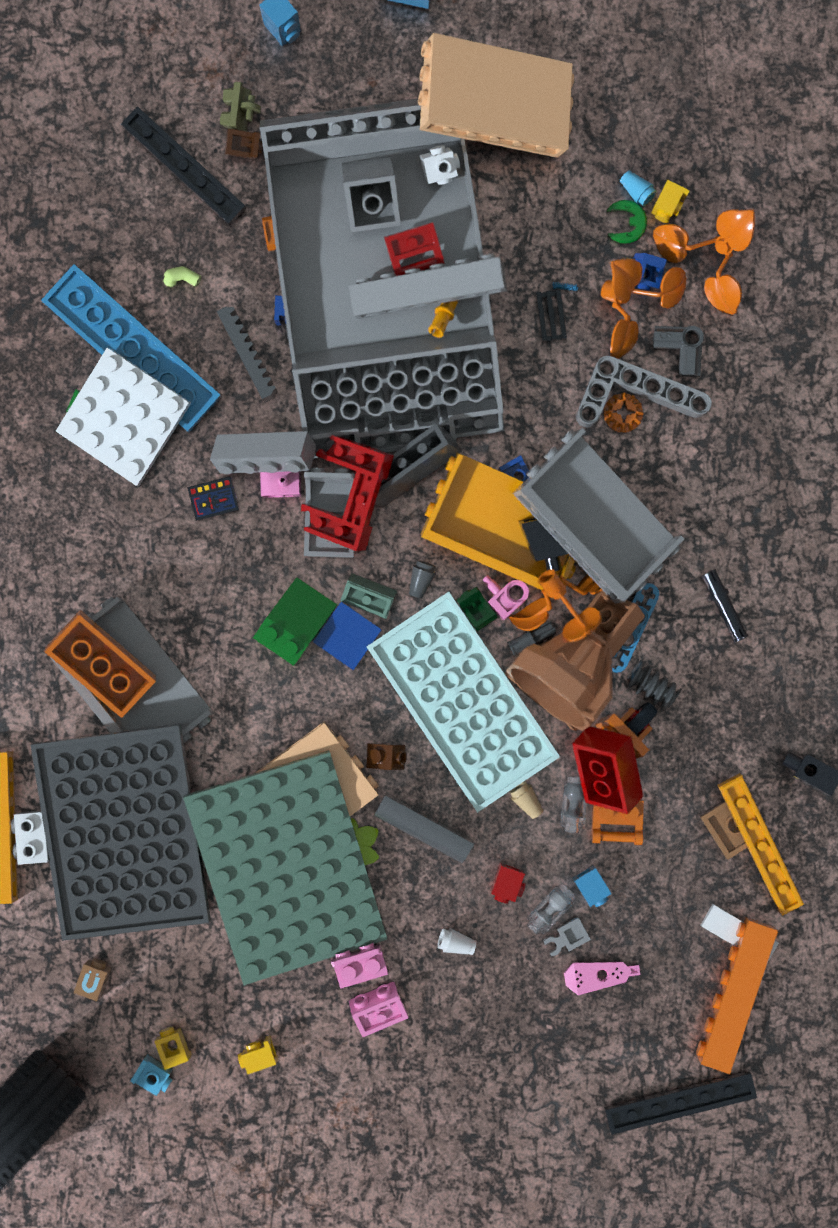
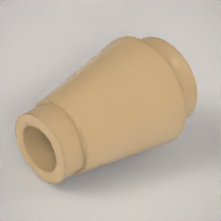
M524 781L510 790L511 800L532 819L537 818L543 813L544 810L531 784H527Z

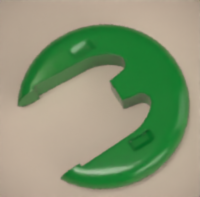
M620 200L608 207L606 212L628 211L635 215L629 218V226H635V229L625 233H608L607 235L612 240L628 244L642 237L647 228V216L639 204L631 200Z

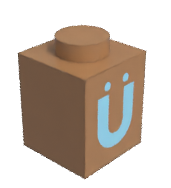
M88 960L82 967L73 993L98 1001L102 997L112 968L107 967V963L102 960Z

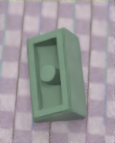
M352 573L347 580L340 601L386 619L397 591Z

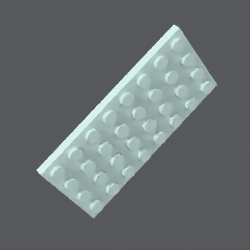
M447 592L367 646V649L477 813L560 757L450 592Z

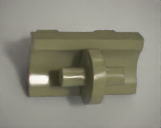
M234 82L233 88L223 90V101L225 104L231 105V112L221 113L220 124L225 128L247 131L248 121H253V114L261 112V106L255 103V96L251 95L252 91L243 87L242 82Z

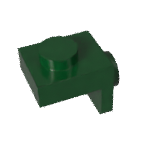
M478 587L465 591L457 599L460 608L477 632L498 618Z

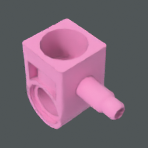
M260 472L261 497H301V472Z
M487 575L483 579L488 589L494 594L488 601V604L503 621L528 598L529 589L520 580H513L501 588L490 576ZM518 586L522 589L523 595L521 599L515 600L510 597L509 590L511 587Z

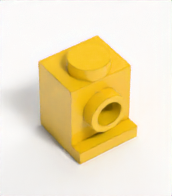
M667 180L651 213L655 215L657 220L668 223L672 214L678 215L690 190Z
M171 1026L159 1032L160 1036L154 1042L164 1069L166 1070L189 1061L192 1054L188 1049L181 1028L174 1030V1027ZM169 1041H176L178 1047L172 1048L169 1045Z
M270 1035L265 1037L263 1043L254 1041L247 1044L246 1049L238 1054L239 1064L242 1069H246L247 1075L277 1064L278 1056Z

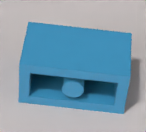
M264 0L259 4L264 25L282 47L286 43L294 42L299 37L301 27L298 12L288 0Z

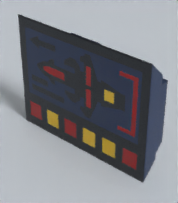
M230 476L187 487L196 521L239 510Z

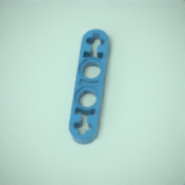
M647 583L640 591L635 592L631 601L633 603H636V601L642 603L644 595L641 594V591H645L648 588L652 589L651 594L654 597L653 599L649 598L645 603V606H649L648 611L643 606H639L645 617L632 633L633 643L630 646H622L620 648L629 652L627 656L624 653L621 654L620 661L623 662L622 666H616L615 669L612 667V672L614 673L622 672L627 667L655 608L660 594L654 584Z

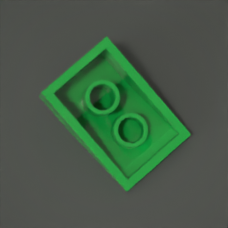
M296 577L253 636V639L293 666H297L337 607V604Z

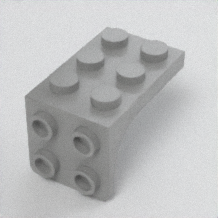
M311 468L310 472H304L306 504L343 516L355 474H352L350 469H335V473H326L324 468ZM305 511V527H310V513ZM305 531L304 556L354 558V550Z

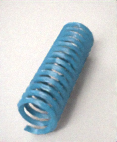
M553 282L552 284L553 289L578 290L577 284H574V286L570 283H567L566 286V283L561 284V282L560 285L559 282Z

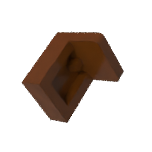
M227 129L225 155L255 159L258 154L262 153L263 144L262 139H260V132Z
M367 743L366 768L404 770L407 760L406 746L401 744Z

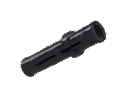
M714 569L707 572V574H703L701 577L711 594L709 596L711 601L715 602L735 643L749 635L746 633L728 596V593H730L728 588H724L716 572L717 570Z

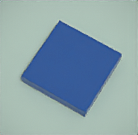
M340 602L313 643L354 670L368 651L367 646L375 641L382 630L346 604Z

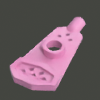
M573 962L564 972L565 985L577 995H582L625 983L629 976L640 975L639 965L627 966L624 962ZM600 970H605L607 973L604 979L598 978Z

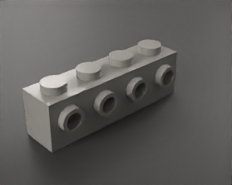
M307 431L222 434L216 437L210 460L220 474H252L255 472L296 473L299 471H310L316 444Z

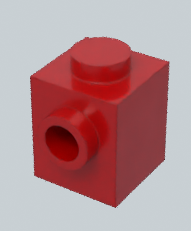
M500 863L490 890L491 894L495 895L494 899L508 904L509 900L516 902L517 896L522 897L526 883L522 882L525 872Z

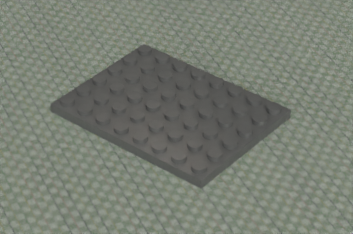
M181 724L31 744L62 941L205 924L211 921L201 852L183 799L184 795L191 793Z

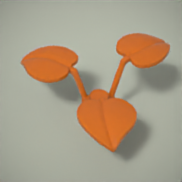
M731 209L724 211L718 216L716 223L717 232L720 236L694 245H687L689 235L678 225L663 224L655 228L653 237L656 247L661 256L672 263L683 261L687 255L686 250L690 251L715 243L717 252L724 254L725 258L716 272V277L706 279L704 285L705 294L709 302L716 309L727 314H736L742 299L741 286L731 275H721L728 260L733 256L732 251H743L750 245L755 229L754 209Z
M629 258L610 262L612 280H607L603 284L601 297L613 302L612 307L617 309L625 318V320H619L614 327L610 356L619 359L631 351L638 339L639 328L637 322L630 321V315L620 305L626 304L631 297V293L661 297L660 303L663 308L674 307L681 300L686 288V272L682 268L673 267L669 269L661 281V291L652 292L634 289L642 278L640 262Z
M550 569L542 573L538 578V583L543 588L541 592L545 598L537 599L520 612L509 616L511 622L518 629L531 631L540 627L549 618L548 611L552 609L550 598L555 600L561 599L575 617L564 626L562 634L567 641H577L596 630L602 618L600 612L592 607L585 609L579 615L564 596L566 594V586L582 595H586L588 592L595 595L603 590L588 574L576 586L567 581L563 575L559 576L555 570Z

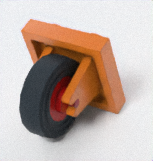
M647 702L637 710H634L632 707L628 708L620 717L615 713L603 717L596 726L600 729L631 736L637 759L643 757L650 750L642 740L653 729L649 724L658 711L651 703Z

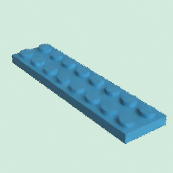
M75 264L42 298L41 301L101 355H103L106 348H111L191 402V405L179 422V425L188 433L222 397Z

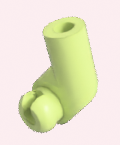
M184 266L168 269L164 273L163 282L165 285L173 287L177 281L184 280L196 287L202 276Z

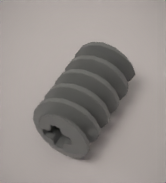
M641 659L627 677L629 680L627 688L630 689L636 685L635 694L638 695L645 691L644 700L646 701L653 697L652 705L655 706L659 702L662 703L660 711L663 712L677 699L682 688L675 691L676 683L672 682L667 685L668 678L665 676L659 680L660 672L655 671L651 674L652 666L650 665L642 669L644 661Z

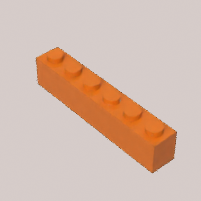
M745 917L744 923H739L736 936L740 937L737 947L732 945L729 951L728 960H730L728 970L724 969L722 972L720 984L723 985L720 994L716 993L714 996L712 1007L715 1009L712 1018L708 1017L706 1020L704 1031L707 1033L704 1041L700 1040L697 1047L696 1055L699 1056L698 1059L701 1065L727 1074L731 1073L778 933L774 926Z

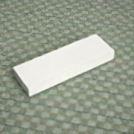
M712 904L701 926L737 947L740 937L736 936L739 923L743 921ZM777 941L774 942L769 959L779 944Z

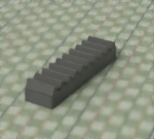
M226 306L216 311L263 402L266 403L274 399L278 391L275 386H272V379L267 377L269 374L266 368H263L264 364L259 359V354L257 351H254L255 347L250 342L251 339L248 333H246L247 331L243 324H241L242 322L235 308Z

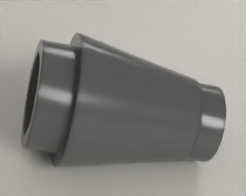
M417 560L416 565H413L409 595L423 599L424 594L436 575V566Z

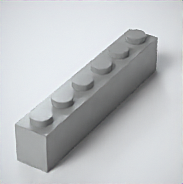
M495 254L483 255L480 257V261L470 262V259L455 261L454 266L445 267V264L432 265L428 271L420 272V269L406 270L405 275L396 276L395 273L384 274L380 276L381 280L371 281V278L358 279L356 284L349 285L353 315L359 319L507 291L503 260L500 257H496Z

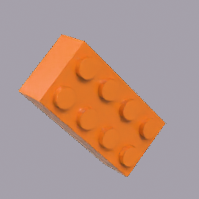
M82 610L68 622L45 649L47 655L121 718L156 682V675Z

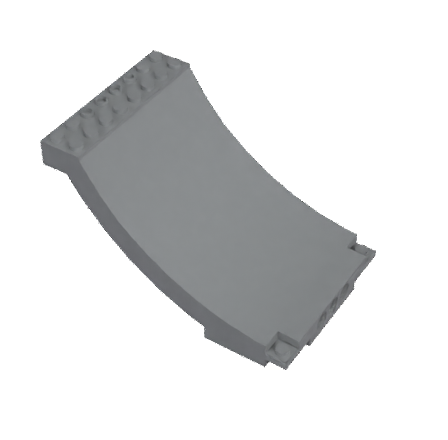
M418 98L260 121L277 262L292 359V372L302 430L307 431L316 444L313 458H319L316 456V452L319 449L327 452L335 443L329 438L331 435L384 452H394L400 450L436 423L442 426L455 441L456 438L504 431L497 345L494 337L489 295L459 300L453 312L454 318L452 321H449L443 337L440 338L433 336L435 329L431 334L428 331L435 317V309L440 304L361 319L353 315L349 285L356 284L358 279L371 278V281L381 280V275L394 273L384 240L385 236L433 222L445 267L454 266L455 261L470 259V262L480 261V257L483 256L465 140L420 130L421 106L418 104ZM444 145L445 148H450L453 154L457 153L460 163V168L457 169L458 176L453 177L452 182L438 185L437 182L429 184L424 177L420 155L430 153V148ZM427 251L399 260L402 267L434 257L433 251Z

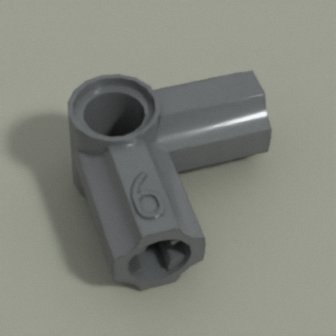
M655 326L653 348L680 349L678 376L700 377L702 342L704 339L702 330L697 326ZM687 333L696 334L698 342L693 345L688 344L685 340V335Z

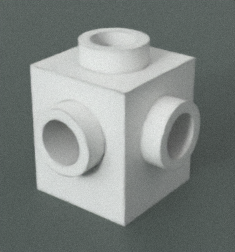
M440 145L430 148V153L420 155L424 177L429 184L437 182L438 185L452 182L453 177L458 176L457 169L460 168L457 153L453 154L450 148Z

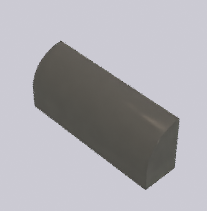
M437 423L393 454L394 457L387 479H382L375 505L380 507L386 506L448 462L450 456L455 457L457 452H462L453 437Z
M388 793L384 795L374 814L375 817L460 863L465 861L474 846L473 839Z

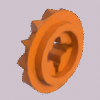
M626 393L612 396L605 404L603 412L607 425L612 430L621 433L630 432L637 428L644 414L641 402L634 395ZM623 403H625L627 411L634 412L626 416L624 423L623 419H621V414L613 413V411L621 410Z

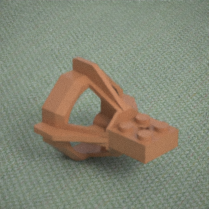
M604 591L599 592L587 607L596 608L601 614V623L596 630L587 634L584 638L573 642L567 641L563 634L560 633L542 644H532L517 655L505 672L507 679L516 683L525 695L553 717L565 722L573 731L578 729L583 731L590 727L613 698L612 658L645 617L637 604L628 600L614 603Z

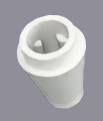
M451 928L448 930L442 929L438 939V948L442 949L444 953L473 955L476 949V940Z

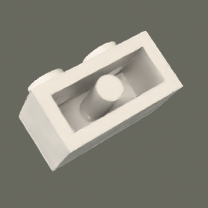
M41 811L14 814V819L11 820V830L16 837V844L13 845V856L17 859L18 865L49 862Z

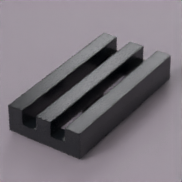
M561 289L542 293L536 292L542 342L566 340L567 334ZM552 297H556L561 335L556 333ZM542 298L547 299L551 336H547Z

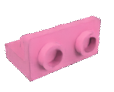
M374 943L366 946H360L358 951L350 953V950H347L343 953L335 954L336 957L332 958L331 963L335 969L340 989L388 975L380 944L374 945Z
M395 982L381 985L377 989L357 995L349 1000L351 1015L362 1037L409 1018L398 994Z

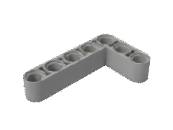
M603 356L594 367L577 410L576 420L582 427L588 428L595 425L600 418L612 386L694 418L705 415L710 410L712 402L709 395L702 391L615 357ZM609 364L612 367V373L608 375L602 373L600 365ZM627 372L632 373L635 376V382L632 384L625 382L623 374ZM647 382H655L658 386V392L652 393L648 391L646 387ZM595 386L600 387L603 390V396L599 398L593 396L591 388ZM670 391H678L681 395V401H673L669 395ZM693 400H701L704 404V410H696L693 407ZM590 409L594 413V419L590 421L585 420L582 416V411Z

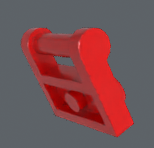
M433 222L384 237L393 272L396 276L405 275V271L410 269H420L421 272L430 269L432 265L445 264ZM427 251H433L434 257L402 267L399 260Z

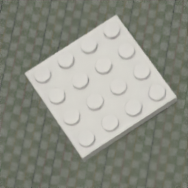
M106 348L56 432L134 485L140 486L191 405V402L111 348Z

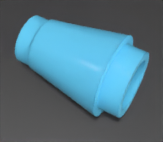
M630 170L620 179V182L636 204L646 206L657 193L652 183L632 173Z

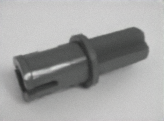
M548 621L540 627L527 631V633L507 643L513 655L516 656L530 645L538 644L556 635L557 632L553 623Z

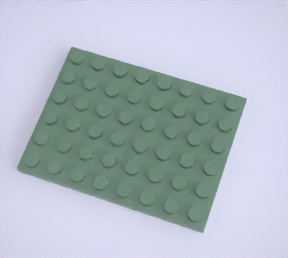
M329 750L183 796L243 985L334 957L337 953H343L347 950L353 951L359 949L360 946L387 940Z

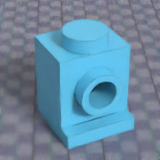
M147 1054L130 1082L138 1084L157 1096L160 1090L165 1093L173 1080L169 1077L173 1069L165 1070L162 1062ZM154 1075L157 1081H152L148 1076Z

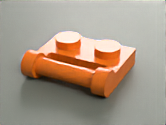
M640 800L629 814L593 805L592 843L600 844V841L633 842L634 845H642L644 800ZM601 824L634 825V833L601 831L600 827Z

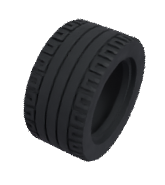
M35 1049L0 1086V1192L30 1162L86 1098L85 1092L78 1085L74 1086L76 1082L69 1076L66 1078L67 1074L60 1067L57 1069V1065L51 1059L46 1060L47 1056L41 1050Z

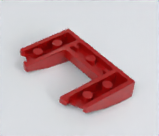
M331 435L329 438L335 443L327 452L319 449L316 452V456L356 471L344 515L341 516L303 503L301 505V512L309 511L311 521L310 527L303 528L306 532L354 551H366L373 528L369 526V522L382 479H387L394 455Z

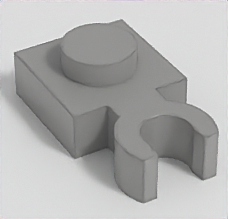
M577 916L556 928L559 933L558 936H547L543 942L545 945L549 942L556 943L555 949L549 952L551 956H556L560 953L563 946H566L568 951H571L591 939Z

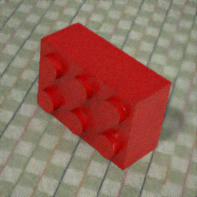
M590 726L572 743L585 803L629 814L644 796L632 737Z

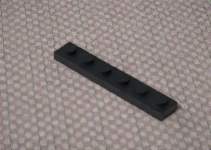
M138 106L121 123V126L229 226L246 209V206Z
M750 1071L604 1107L610 1133L613 1135L756 1099L757 1094Z

